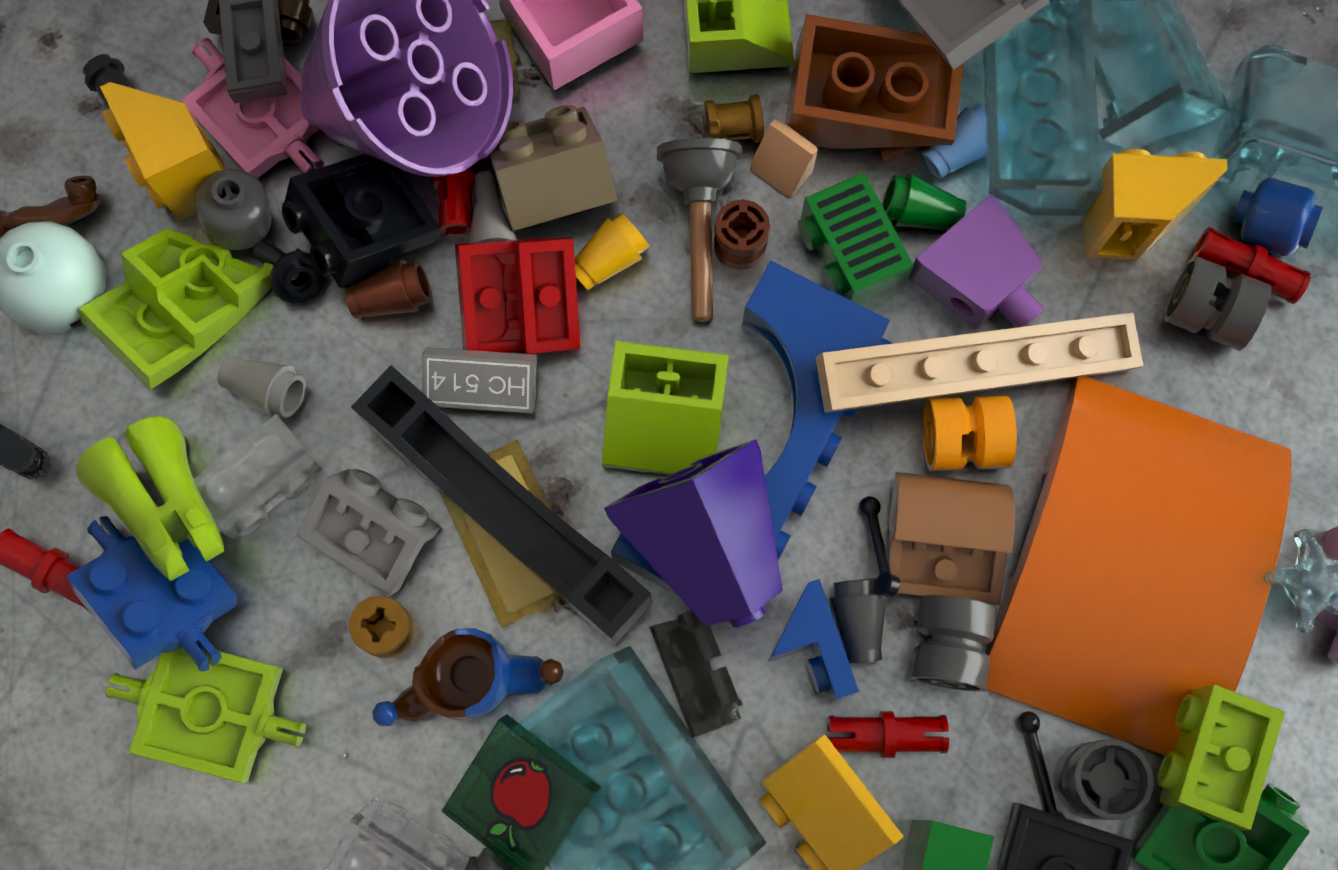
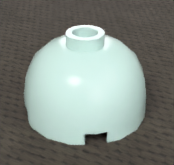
M52 221L29 222L9 230L0 238V309L20 327L39 334L63 333L73 328L69 324L80 319L78 308L106 292L107 270L103 260L98 256L96 249L77 231Z

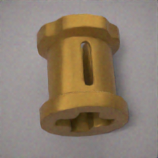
M759 94L750 95L748 101L716 104L713 100L705 101V121L708 138L731 141L752 138L754 143L762 141L764 137V121Z

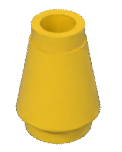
M623 213L612 221L607 218L575 257L576 278L589 291L595 285H599L643 260L640 254L650 246Z

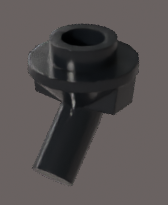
M265 238L259 241L253 249L252 255L262 263L267 262L273 265L270 272V285L274 293L283 301L292 304L304 303L312 299L320 291L324 277L314 268L310 253L298 248L295 251L285 253Z

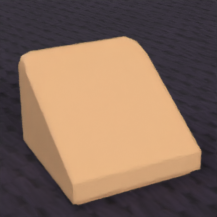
M774 119L770 123L751 161L750 170L779 193L790 198L812 174L818 149L781 120Z

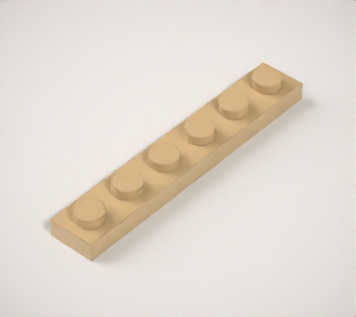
M1134 312L824 352L815 356L825 413L1128 371L1144 367Z

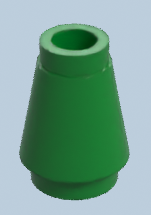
M908 173L905 177L893 175L885 191L882 206L888 218L892 220L893 226L946 230L953 227L965 216L966 200L956 198V196Z

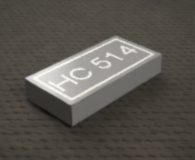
M426 347L422 353V393L438 407L533 414L536 402L537 355Z

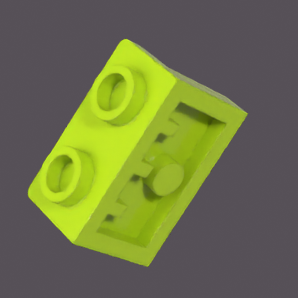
M1215 684L1194 689L1192 694H1187L1183 698L1176 714L1175 726L1181 729L1175 750L1174 752L1169 751L1166 754L1158 773V785L1163 787L1160 803L1170 807H1184L1239 830H1251L1285 711Z

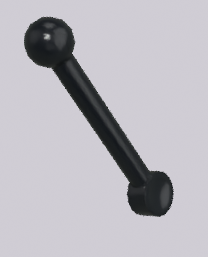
M867 496L859 502V511L867 518L879 576L875 583V589L879 594L891 598L897 594L900 588V579L896 575L891 574L877 516L880 512L881 504L877 498Z
M1026 711L1019 716L1017 724L1027 737L1045 812L1066 818L1056 808L1037 733L1040 728V719L1035 713Z

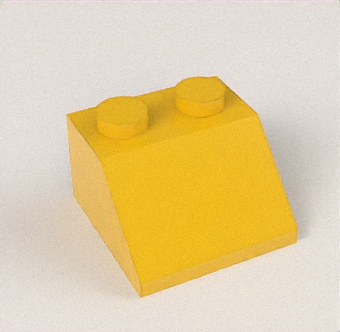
M825 734L812 740L759 782L766 794L759 798L758 801L780 829L787 823L791 825L803 841L795 850L810 870H857L904 837Z

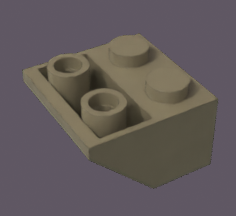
M572 105L559 106L546 112L545 118L524 123L522 120L508 121L501 140L489 154L513 231L618 201L603 140L584 106L580 108Z

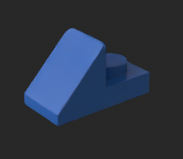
M817 579L808 582L768 661L771 662L812 648L814 658L807 660L812 682L817 693L826 691L830 703L853 696L859 692L821 581Z

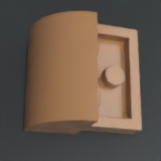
M895 472L888 524L890 536L887 558L891 574L896 575L900 579V588L897 593L918 596H954L987 604L1000 605L1007 553L1012 554L1014 541L1015 503L1012 488L1005 484Z

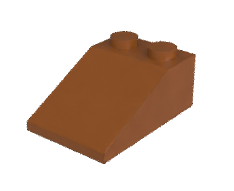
M806 14L796 45L785 124L815 146L832 149L952 145L955 141L963 64L953 70L929 40L920 33Z

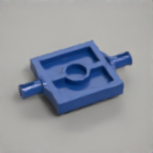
M108 516L99 517L100 525L96 520L92 521L87 531L104 551L96 559L66 575L69 587L132 667L136 670L161 653L178 650L179 648H183L200 671L209 670V662L212 666H215L221 659V654L212 646L203 633L212 621L237 606V596L210 562H205L197 547H193L187 539L179 543L183 554L182 558L190 571L170 581L152 564L134 536L124 538Z

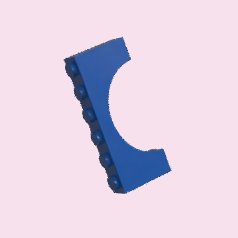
M770 260L745 306L742 324L763 338L773 349L785 369L792 394L793 415L790 436L778 460L765 475L779 560L791 535L782 531L791 511L802 516L817 487L808 482L817 463L825 467L828 466L842 437L833 433L842 415L852 419L857 409L829 413L824 412L815 356L824 352L892 344V342L883 338L890 323L889 319ZM620 533L610 551L612 559L617 564L676 594L626 537Z

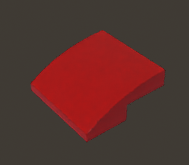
M573 238L519 239L455 244L463 350L503 353L523 351L525 354L580 349Z

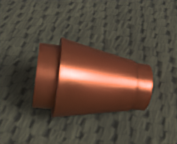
M401 259L355 283V285L346 287L345 299L351 315L358 319L364 316L372 317L419 312L421 305L431 302V290L420 262L416 260L407 263L404 259Z

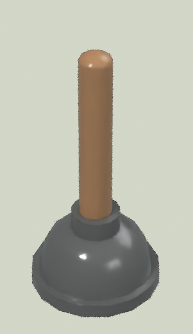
M687 138L665 142L657 146V160L663 163L664 173L668 182L677 190L684 191V204L690 206L692 319L697 322H707L713 318L711 205L716 204V191L724 188L731 181L735 172L736 161L742 158V145L727 139Z

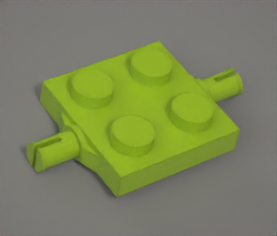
M183 648L161 653L157 667L148 676L146 682L122 676L119 673H113L108 682L128 687L130 690L125 691L106 686L105 691L107 698H115L138 704V724L128 753L240 783H248L257 751L263 745L266 738L299 747L303 737L284 733L282 728L305 734L306 723L273 715V700L283 668L220 652L221 659L215 666H212L209 662V670L200 671Z

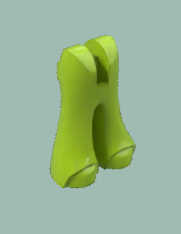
M162 416L148 417L128 426L125 432L129 447L146 469L162 496L164 505L157 507L148 494L124 449L116 439L106 437L93 444L82 454L76 470L79 482L93 497L108 505L131 531L152 564L168 580L173 581L190 571L182 558L183 554L179 543L188 539L193 547H197L205 562L224 552L219 529L192 477L187 460L184 436L180 427L174 421Z

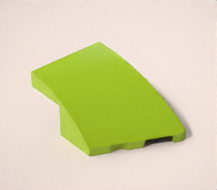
M166 228L121 253L125 282L78 309L81 322L149 390H152L179 372L221 339L264 297L271 288L270 272L273 265L265 262L262 268L233 258L230 250L223 249L212 243L204 244L197 242L192 236Z

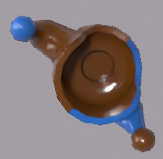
M476 628L454 629L441 636L428 649L420 665L414 669L413 685L402 691L393 702L384 701L376 704L372 711L373 720L381 727L393 725L396 719L418 721L434 714L456 721L475 720L492 712L505 697L539 693L548 685L560 682L564 670L560 662L551 658L544 661L538 656L508 655L504 646L487 632Z

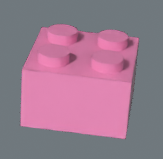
M499 0L502 13L554 91L643 41V10L637 0Z

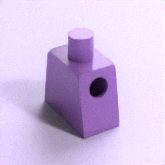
M993 193L916 257L913 263L914 267L909 279L972 327H981L998 311L1015 327L1030 326L1045 311L1044 307L1025 289L1042 268L1041 259Z

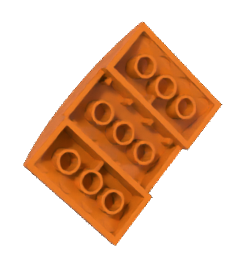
M1087 376L1074 378L1043 476L1046 478L1014 576L1008 579L996 616L994 638L991 643L987 644L985 653L991 657L986 691L1111 738L1122 740L1162 757H1165L1169 751L1174 752L1181 729L1176 728L1175 719L1183 698L1187 694H1192L1194 689L1213 684L1235 692L1265 609L1282 543L1291 484V449Z

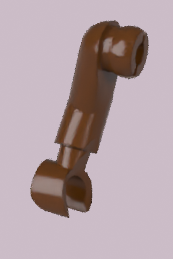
M75 176L67 179L64 184L68 195L44 206H24L8 213L0 210V238L9 230L25 223L52 221L67 226L96 212L100 205V195L96 193L95 180L91 176Z

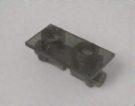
M689 610L678 615V619L656 624L649 628L691 737L694 738L742 719L738 707L743 704L741 699L739 700L727 667L725 666L715 671L711 667L709 661L721 656V652L710 625L705 626Z

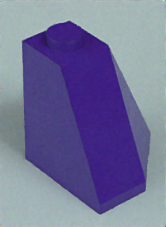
M756 439L710 454L690 463V467L675 472L662 480L657 478L604 508L609 520L705 626L729 620L732 627H740L754 622L766 613L763 606L783 590L761 449Z

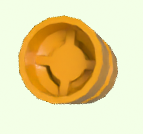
M975 396L970 405H965L959 397L926 399L922 421L923 447L926 464L930 471L962 470L968 461H972L977 469H1002L1013 466L1017 446L1015 412L1009 396Z

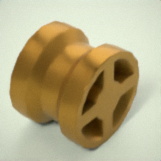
M372 596L361 601L353 610L349 620V633L354 643L363 651L379 658H392L403 653L411 644L415 633L414 621L409 611L394 599L385 596ZM381 612H383L382 618L379 619L375 624L369 623L374 622L377 618L381 616Z

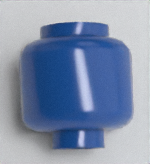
M1267 178L1259 183L1254 193L1246 190L1243 191L1234 213L1233 221L1242 224L1240 236L1244 244L1249 246L1259 244L1266 247L1268 252L1281 256H1290L1296 252L1298 247L1308 248L1323 207L1315 205L1316 195L1310 188L1275 178Z

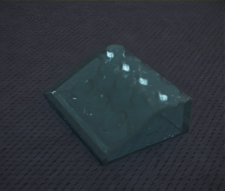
M631 646L599 659L477 756L492 780L502 765L514 758H534L535 760H541L542 764L547 766L548 770L546 773L549 775L552 784L550 811L538 827L525 831L551 870H736L767 843Z

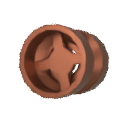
M745 199L734 200L723 206L717 214L713 242L714 251L719 261L728 268L736 270L750 269L757 265L764 257L770 231L769 216L763 207Z

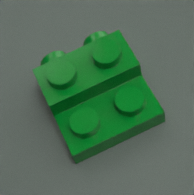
M1268 783L1261 793L1251 830H1239L1184 807H1170L1164 804L1135 845L1132 855L1135 861L1149 870H1283L1308 836L1310 830L1302 817L1296 813L1301 805L1289 794Z

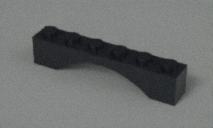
M392 365L351 406L359 418L373 432L614 646L653 603L651 593L605 552L578 533L522 486L461 430L432 400Z

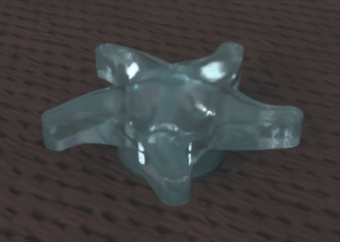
M1303 529L1294 533V540L1298 545L1296 564L1266 573L1263 579L1268 585L1280 584L1285 587L1288 597L1295 603L1296 628L1299 632L1306 633L1314 629L1315 617L1322 610L1326 609L1338 615V559L1327 558L1323 548L1307 529Z

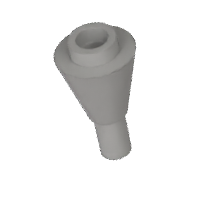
M488 171L477 173L475 175L477 204L474 209L468 243L517 240L505 211L498 201L495 175Z

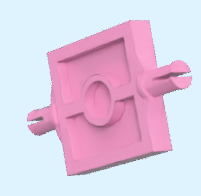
M209 38L200 40L207 53L198 43L193 46L192 54L210 72H208L202 84L184 97L181 102L186 104L196 121L241 170L254 175L258 179L279 161L288 157L304 173L313 170L312 166L315 169L324 167V161L306 144L310 136L320 128L310 124L302 114V75L285 57L287 95L234 104L227 91L224 55Z

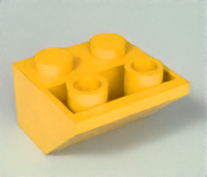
M112 82L100 86L110 107L102 111V115L116 140L124 142L129 152V155L125 156L124 160L137 184L141 188L145 186L158 209L167 206L180 222L196 215L194 200L197 188L206 177L226 168L216 148L186 104Z
M1129 149L1113 153L1083 197L1084 258L1138 260L1194 209L1228 170L1227 159L1207 158L1205 154L1199 152H1185L1175 156L1150 155L1148 151L1143 149Z

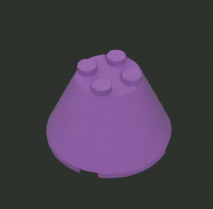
M328 0L302 70L301 86L303 99L301 101V111L303 116L310 124L318 126L333 140L410 173L441 177L465 171V169L471 167L480 159L486 158L495 149L505 132L512 108L513 74L509 51L505 39L497 40L484 12L490 9L486 0Z

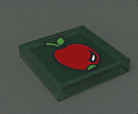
M506 714L493 727L443 807L442 812L514 870H547L601 786Z

